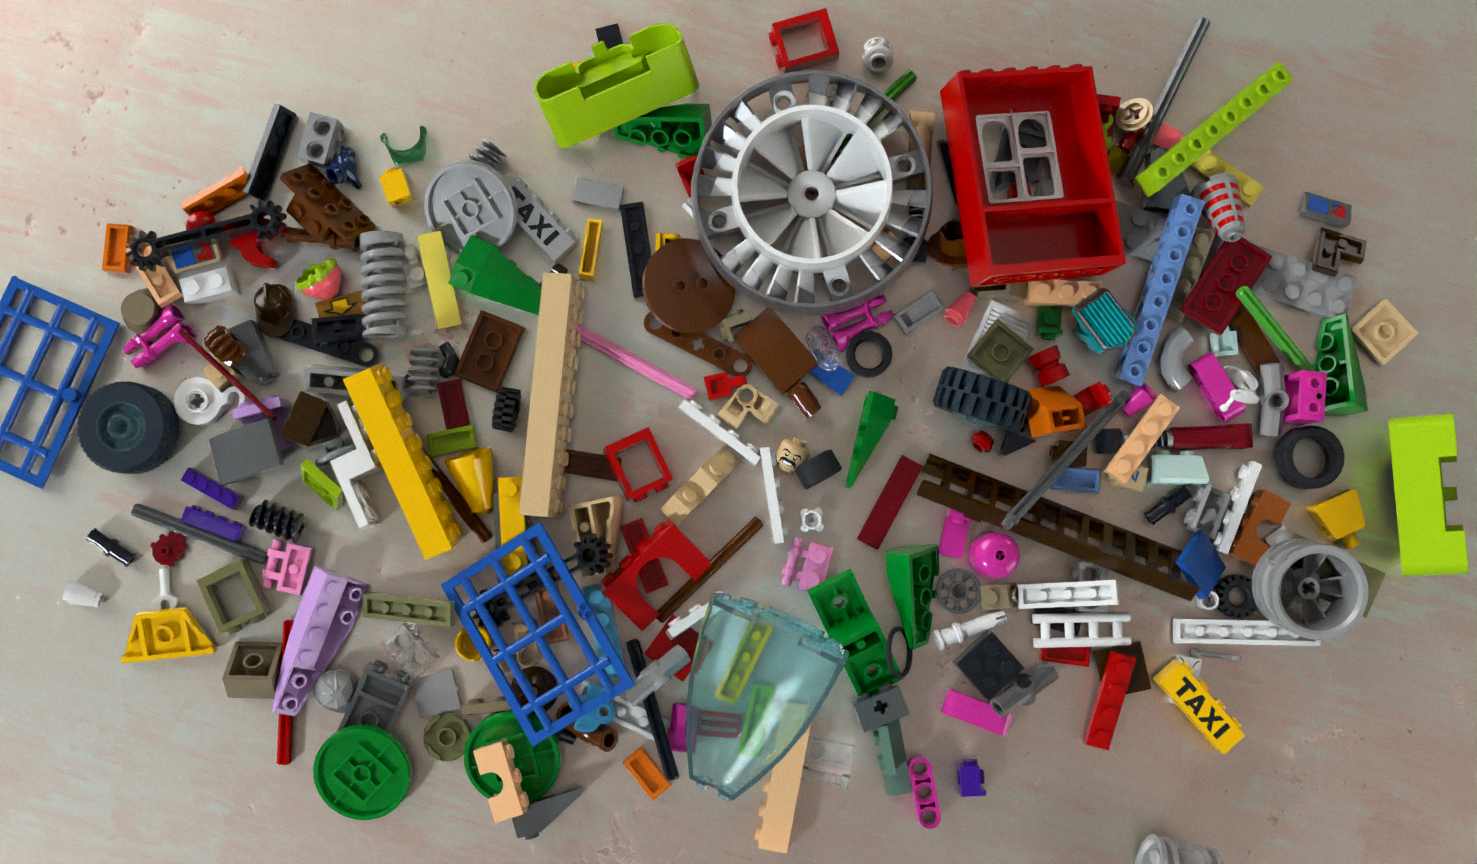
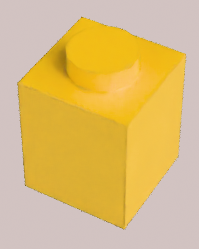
M390 168L383 175L379 176L386 199L393 208L415 200L407 174L402 168Z

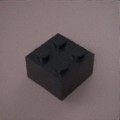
M986 630L952 661L988 701L1025 669L990 630Z

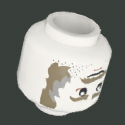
M874 37L864 44L862 50L863 63L869 71L881 73L892 66L894 60L893 48L887 39Z

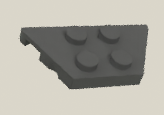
M1033 119L1023 120L1018 127L1020 146L1022 148L1045 147L1046 139L1043 127H1039ZM1004 126L994 162L1012 160L1009 135ZM1045 157L1025 158L1023 160L1026 184L1039 181ZM991 172L989 179L991 191L1008 188L1010 184L1017 186L1014 172Z

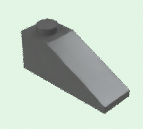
M583 786L530 802L529 806H527L528 811L512 818L517 839L524 837L525 840H530L538 837L539 832L543 831L583 793Z

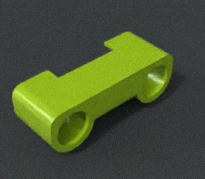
M659 23L648 26L628 35L631 44H620L608 50L602 40L591 45L594 56L581 61L575 68L572 61L548 70L535 81L533 86L534 94L560 148L574 146L692 94L699 88V81L683 36L675 25Z
M1454 413L1388 418L1402 576L1469 574L1463 525H1447L1445 501L1458 500L1457 487H1443L1441 463L1457 462L1458 453Z

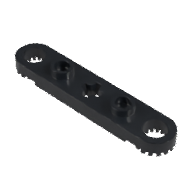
M294 319L291 329L285 335L275 337L364 367H372L380 359L378 348L361 340L328 342L319 347L320 343L314 344L312 324ZM369 348L373 351V358L365 362L361 359V352Z

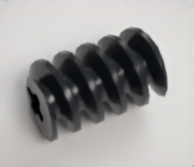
M266 499L261 505L259 504L254 508L249 518V526L254 527L256 525L257 529H265L266 533L270 534L274 532L277 537L283 535L285 540L292 539L293 543L299 541L305 526L303 513L294 518L295 510H291L286 515L285 506L278 512L277 503H273L268 508L269 501Z

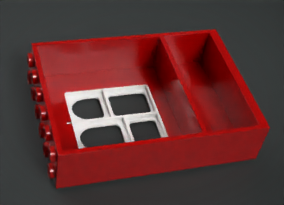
M1074 64L1061 68L1060 65H1052L1045 69L1031 66L1024 70H1016L1015 67H1010L1002 71H994L989 68L979 72H971V70L957 72L940 90L971 287L1103 276L1126 264L1093 67ZM1033 119L1041 124L1045 133V147L1022 148L1020 146L1018 127L1023 120ZM987 122H999L1007 129L1012 153L1011 161L988 162L986 160L982 129ZM1046 157L1049 159L1054 187L1053 195L1031 197L1028 194L1023 166L1025 158ZM1014 172L1018 197L993 199L988 177L989 173Z

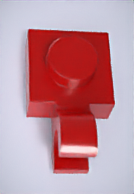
M727 372L704 377L709 401L732 396L731 388L747 384L745 375L729 378Z

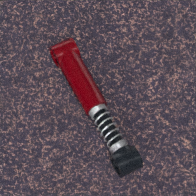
M1252 424L1170 427L1168 430L1163 431L1153 447L1156 449L1157 447L1163 448L1165 446V448H1169L1171 451L1253 448ZM1119 428L1102 429L1096 436L1097 454L1117 453L1130 433L1128 431L1122 432Z

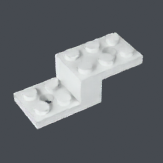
M344 401L337 404L353 439L356 450L333 459L330 463L358 527L371 529L380 525L377 520L380 518L377 508L374 505L371 506L368 499L370 492L366 484H362L361 481L384 471L354 403Z

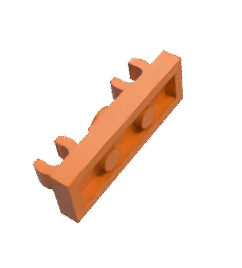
M241 167L237 168V172L232 175L228 173L225 179L216 182L201 192L197 191V195L192 198L186 197L185 202L181 203L182 209L188 215L199 210L207 211L211 214L219 211L247 195L242 191L248 173Z

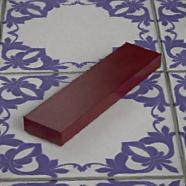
M901 455L856 539L876 550L879 549L923 467L922 465Z

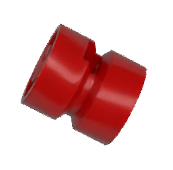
M1057 345L1028 357L1031 366L1039 370L1036 377L1041 388L1070 376L1066 364L1059 363L1061 353Z

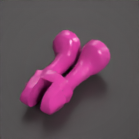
M879 295L861 306L844 312L821 315L825 328L830 331L864 314L865 319L831 332V341L838 353L847 348L849 340L854 336L872 328L877 329L880 325L884 326L894 317L892 310L882 312L875 317L872 314L871 309L887 302L884 295Z
M172 303L167 305L155 323L141 334L137 333L123 347L126 355L133 354L144 348L145 351L131 360L135 368L148 365L150 361L156 360L159 354L174 343L182 342L189 344L178 333V329H183L195 341L197 340V335L189 325L182 323L185 317L177 306ZM171 326H174L169 332H167L155 343L151 342V340L154 339L161 332H163Z

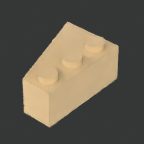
M613 496L569 505L575 542H580V537L583 535L589 537L590 534L595 533L597 538L605 537L604 545L609 543L612 545L608 549V553H612L614 556L607 558L611 565L607 568L604 567L603 573L615 571L623 496ZM590 549L589 557L594 561L596 554L593 549ZM586 568L581 570L582 577L589 576Z

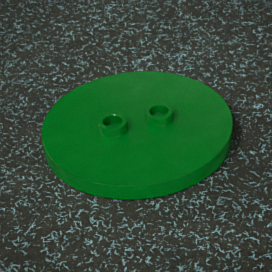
M512 710L495 712L485 717L469 735L464 749V766L473 786L486 798L501 793L503 789L501 777L493 772L480 775L473 751L507 739L508 744H511L514 749L515 758H513L515 768H519L521 772V788L523 792L527 793L529 803L544 796L554 785L561 768L562 754L556 735L553 734L539 742L537 746H532ZM531 713L528 714L536 731L542 730L544 727L538 717Z
M360 724L347 726L336 731L323 743L315 757L313 777L319 795L335 812L351 819L372 820L389 814L403 801L410 788L412 766L406 749L396 737L379 727Z

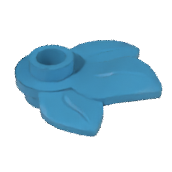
M588 684L587 695L578 696L582 703L585 704L605 692V690L598 685ZM568 701V704H569L570 708H571L572 711H573L574 708H573L572 704L570 703V701ZM608 701L579 718L575 722L574 729L579 732H592L600 724L610 723L616 715L614 704ZM601 707L608 709L607 716L603 717L599 714Z

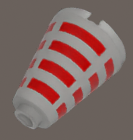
M1219 173L1209 176L1210 181L1204 183L1202 180L1194 186L1190 193L1191 197L1205 201L1201 214L1223 241L1235 242L1245 232L1239 182L1235 175L1231 173Z

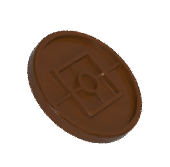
M684 238L666 243L650 257L645 266L642 278L644 299L653 316L667 328L683 334L702 333L720 324L730 312L735 298V288L717 271L700 240ZM713 247L719 258L723 255Z

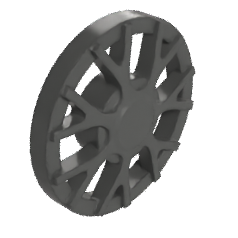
M960 568L951 569L944 573L937 583V599L942 607L949 612L956 614L967 613L974 609L980 601L981 584L972 572ZM956 572L963 573L962 582L956 581ZM947 576L953 581L950 587L943 582ZM972 578L975 584L968 588L965 582ZM949 589V596L941 597V590ZM969 591L977 592L975 600L968 598ZM951 598L956 600L953 609L947 606ZM966 600L968 607L962 609L959 601Z

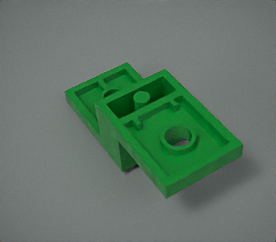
M851 569L807 590L857 695L869 692L870 695L878 692V687L887 683L894 684L904 679L895 677L888 667L886 659L887 641L878 622L870 611ZM836 597H844L841 603L833 604ZM891 652L894 668L898 673H901ZM871 666H878L876 671L867 673Z

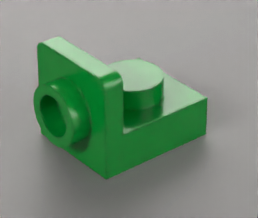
M1038 306L1034 335L1041 336L1042 340L1053 341L1056 337L1063 334L1061 329L1062 308Z

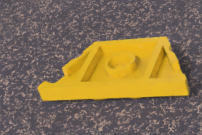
M187 607L138 612L134 617L132 632L128 636L126 642L128 644L125 654L121 658V663L214 654L217 651V647Z

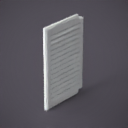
M991 299L967 354L996 319L1000 320L1025 342H1027L1035 322L1029 320V315ZM965 356L960 369L991 377Z

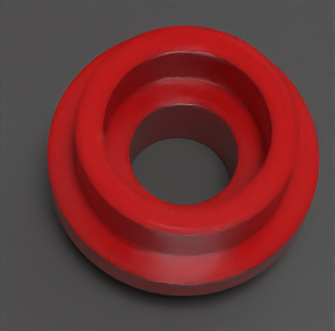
M980 430L971 436L972 445L977 451L989 453L992 450L994 440L987 432Z

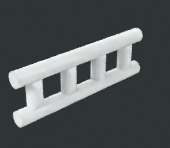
M1130 612L1032 614L1033 624H1040L1041 638H1033V647L1131 646V637L1123 636L1122 622L1130 621ZM1088 622L1089 637H1075L1074 623ZM1098 622H1112L1113 636L1099 637ZM1050 623H1064L1065 638H1051Z

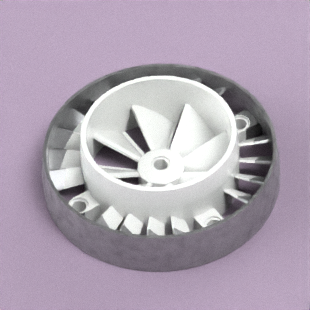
M805 70L785 73L764 80L736 97L721 112L707 132L698 152L692 176L691 203L695 227L702 246L717 271L731 286L747 298L769 309L799 316H821L844 312L861 306L880 295L899 279L914 259L926 235L932 211L933 184L931 169L922 140L909 118L894 101L880 90L857 78L830 71ZM809 83V105L797 106L791 84ZM829 84L838 85L833 107L825 106ZM857 91L865 96L853 116L847 113ZM768 92L775 114L761 123L747 102ZM786 99L791 105L786 109H782L778 106L779 101ZM882 105L889 112L871 130L866 124ZM731 117L749 134L748 138L743 137L725 121ZM802 123L808 171H804L792 129L796 124ZM903 126L910 135L917 150L888 158L880 141ZM851 133L853 135L852 138L845 146V148L843 149V151L841 152L833 166L830 168L828 173L825 175L824 173L831 163L845 136ZM713 140L738 153L737 158L710 147V142ZM755 149L792 180L790 184L749 162L753 150ZM903 162L907 163L910 166V171L903 173L899 171L897 165ZM702 167L732 174V179L699 173ZM925 176L926 189L893 190V184ZM879 177L884 179L872 183H867L835 191V189L846 187L849 185L857 184ZM809 190H814L818 193V197L810 201L805 197V193ZM731 196L732 205L700 214L698 197ZM788 198V203L747 215L743 214L740 202ZM891 204L925 208L923 219L891 212ZM832 208L836 209L837 211L845 214L846 216L871 229L870 232L865 231L858 225L854 224L850 220L846 219L839 213L832 210ZM797 215L799 219L781 251L771 247ZM721 217L726 220V224L722 228H715L713 226L716 218ZM815 220L819 221L828 257L822 258ZM885 224L916 236L914 244L910 246L884 232ZM741 231L745 240L719 258L709 240ZM875 243L879 244L900 261L894 270L871 249ZM754 253L759 255L741 279L735 275ZM861 258L878 283L854 295L846 267ZM773 265L777 270L765 294L758 290ZM792 273L798 274L794 302L786 301ZM815 275H823L831 302L815 304ZM834 282H843L846 289L842 293L835 292L832 288Z

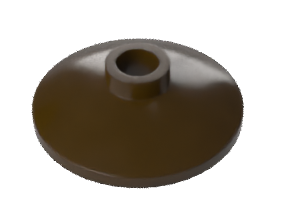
M531 666L522 669L530 685L537 688V697L558 685L555 676L546 668ZM514 677L511 687L522 706H524L529 701ZM557 697L543 705L545 711H548L555 704Z

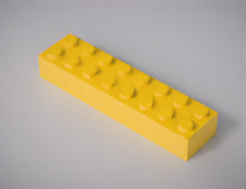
M380 363L343 379L420 550L425 560L453 549L462 539V529L460 524L455 522L451 515L453 510L450 502L445 500L441 493L443 488L440 480L435 478L431 471L433 466L430 458L425 456L421 449L423 447L422 440L412 429V418L402 407V396L392 385V374L388 367H384L383 363Z

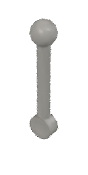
M1193 648L1190 652L1194 658L1205 656L1241 661V656L1204 652L1199 651L1197 648Z

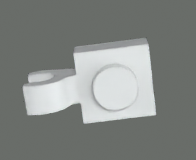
M414 245L405 247V253L410 264L403 268L410 289L413 290L427 286L423 263L420 261L417 248Z

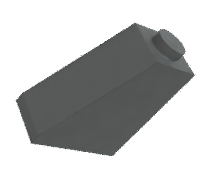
M1157 147L1151 150L1145 157L1144 169L1167 152L1168 149ZM1183 172L1150 197H1147L1142 191L1141 208L1151 212L1168 214L1174 196L1179 194L1191 196Z
M250 319L228 329L246 345L247 353L234 367L249 381L265 385L274 380L273 377L280 375L264 335L256 321Z

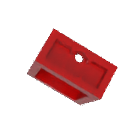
M826 8L772 23L771 32L768 33L772 47L776 46L778 52L775 55L778 69L782 68L784 74L838 60L840 52ZM817 22L825 51L789 61L781 32Z
M649 427L605 446L603 449L627 502L633 499L636 503L647 498L646 493L654 489L658 493L669 488L668 483L673 480V477ZM646 441L663 478L632 491L616 454Z

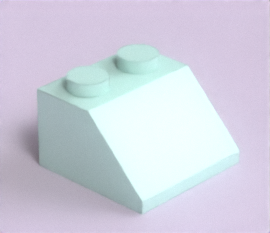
M1156 450L1155 455L1147 456V468H1149L1147 484L1203 485L1209 482L1203 457L1195 456L1194 451H1179V455H1170L1168 450Z

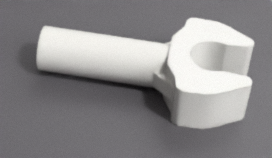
M169 568L159 569L161 594L158 598L153 599V606L155 610L165 609L164 602L168 600L170 609L178 608L180 597H176L171 593Z

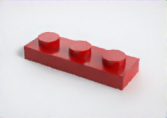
M643 518L620 526L631 555L637 550V545L643 539L650 538ZM659 558L647 562L638 573L646 594L669 585Z

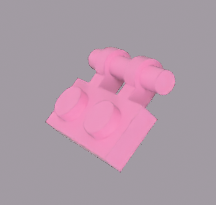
M794 538L792 546L788 548L787 553H789L786 568L783 567L782 570L784 576L781 584L791 586L793 577L800 580L797 588L807 591L825 581L833 548L810 542L807 551L801 550L803 540ZM798 557L805 558L802 572L795 570Z
M273 539L272 546L268 548L267 556H269L267 566L262 572V577H264L262 587L272 588L273 580H278L276 590L302 595L313 548L287 543L286 551H282L283 541ZM278 559H283L281 572H276Z

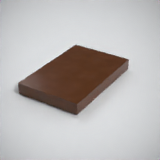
M481 310L454 376L498 393V389H500L505 380L526 328Z

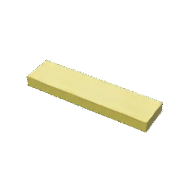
M441 231L417 235L437 329L462 325L454 287L448 284L451 274Z

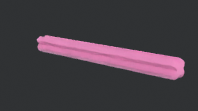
M578 324L576 333H580L581 342L688 400H693L698 391L696 387Z

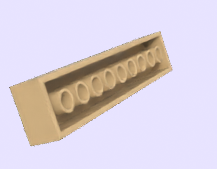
M543 272L519 515L559 519L560 514H563L564 500H561L562 490H565L567 483L566 476H564V467L569 462V453L566 452L567 442L571 440V428L568 427L569 418L572 419L574 412L571 396L576 391V382L573 380L574 371L578 369V357H575L576 347L579 348L581 341L580 333H576V329L583 320V311L580 310L581 300L585 298V287L572 274Z

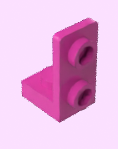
M949 507L947 508L939 554L961 559L963 557L969 523L974 520L964 517V513Z

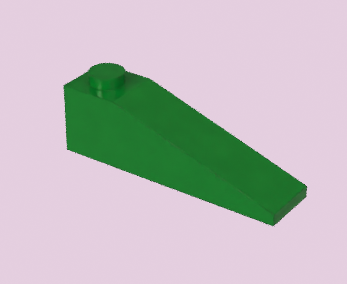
M471 235L455 262L448 284L468 293L539 315L542 286L531 276H527L521 271L513 260L505 257L497 246Z

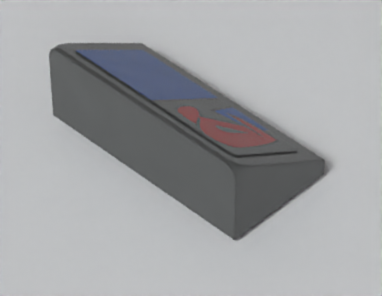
M1305 192L1299 215L1345 228L1351 223L1352 205Z

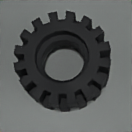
M502 386L498 389L492 413L493 429L508 432L514 431L520 411L519 406L521 405L520 390Z
M1237 574L1227 575L1224 579L1221 578L1219 580V585H1215L1214 589H1217L1216 594L1219 597V607L1217 609L1223 612L1224 615L1233 618H1246V616H1252L1253 611L1258 610L1252 593V578ZM1234 587L1242 588L1246 594L1245 601L1238 606L1233 605L1229 600V593Z

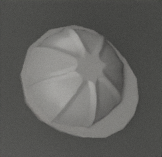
M343 669L328 670L320 675L315 684V697L318 703L326 709L345 713L357 689L358 682L348 671Z

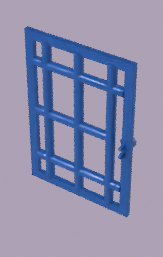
M12 276L0 300V328L6 315L13 317L0 344V375L21 385L0 427V452L5 441H8L28 450V453L21 468L0 459V470L44 489L121 323L23 281L17 276ZM20 289L25 294L16 309L11 307V304ZM35 296L57 306L50 323L27 314ZM67 310L90 320L82 337L59 328ZM22 322L45 332L25 375L2 365ZM100 324L106 327L99 344H95L91 341ZM55 336L78 346L58 390L35 380ZM87 350L94 353L78 389L70 388ZM30 388L53 398L33 442L10 432ZM63 401L71 402L50 449L43 447ZM39 455L45 459L38 474L35 475L30 471Z
M538 522L441 584L449 601H455V611L532 746H537L539 742L636 685L596 617L594 608L588 603L542 522ZM536 536L546 551L540 557L530 541ZM522 546L531 563L509 576L500 559ZM552 561L578 606L577 610L580 618L586 620L606 654L602 659H598L547 571L545 565ZM492 565L501 582L479 595L470 578ZM535 571L561 613L538 627L514 585ZM460 584H462L471 600L466 604L463 603L455 589ZM505 590L530 631L529 634L509 646L484 604ZM475 609L500 651L495 655L492 654L470 615V612ZM565 622L590 663V666L569 679L544 635ZM534 641L560 683L537 697L513 655ZM504 660L529 701L524 706L520 703L499 666V663ZM609 665H612L621 680L615 686L604 669ZM596 674L605 692L583 704L573 687ZM565 693L574 710L552 723L543 705ZM533 711L544 727L538 732L528 717V714Z

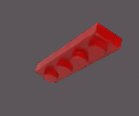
M1110 651L1083 740L1086 745L1109 750L1136 662L1134 656Z

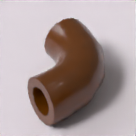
M568 701L558 708L556 712L557 720L572 712ZM576 721L565 727L581 740L604 752L613 750L618 741L617 731L604 724H600L592 732H579L575 730L574 725Z

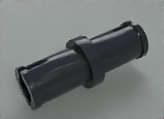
M1182 485L1168 497L1163 496L1160 499L1161 502L1145 512L1144 516L1151 525H1155L1156 522L1169 513H1175L1176 508L1192 498V495Z
M96 528L91 530L85 539L102 550L103 555L113 557L125 567L130 566L136 558V554L120 545L117 539L109 538Z

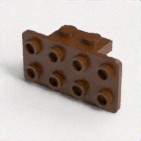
M306 164L281 174L280 180L294 193L286 212L319 243L326 241L331 230L345 242L359 238L361 233L374 231L376 225L370 218L360 211L350 199L338 190L312 164Z

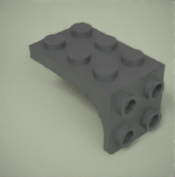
M380 660L369 661L362 669V677L338 730L347 726L362 724L379 727L391 733L414 683V679L410 678L411 674L400 669H397L395 672L388 669V664Z

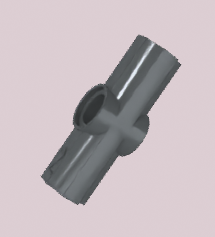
M1047 661L1041 663L1029 673L1018 674L1013 679L1011 686L990 700L991 707L995 713L1002 718L1003 716H1008L1022 705L1033 704L1036 700V695L1058 679V672L1055 670L1054 665Z

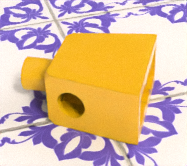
M1345 489L1305 508L1327 540L1341 538L1345 549H1351L1360 544L1355 531L1364 528L1366 522L1356 489Z

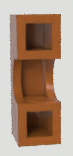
M1266 489L1257 490V492H1253L1248 501L1249 507L1242 516L1227 554L1250 567H1255L1260 557L1269 548V545L1260 541L1257 536L1256 530L1259 523L1266 521L1272 525L1281 524L1291 505L1290 502Z

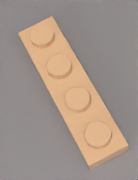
M1159 394L1103 471L1122 485H1125L1177 414L1180 407L1162 394Z

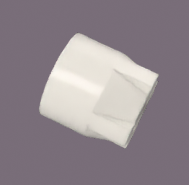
M1211 591L1208 595V602L1203 604L1202 599L1197 597L1196 606L1205 610H1213L1219 604V597L1215 592Z

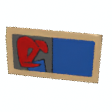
M214 244L172 255L169 258L174 272L179 273L221 261L222 251L219 244Z

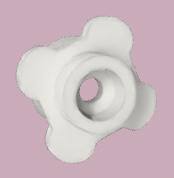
M820 508L815 510L802 509L800 511V516L802 517L800 529L803 532H808L809 530L822 531L824 528L821 518L823 511Z

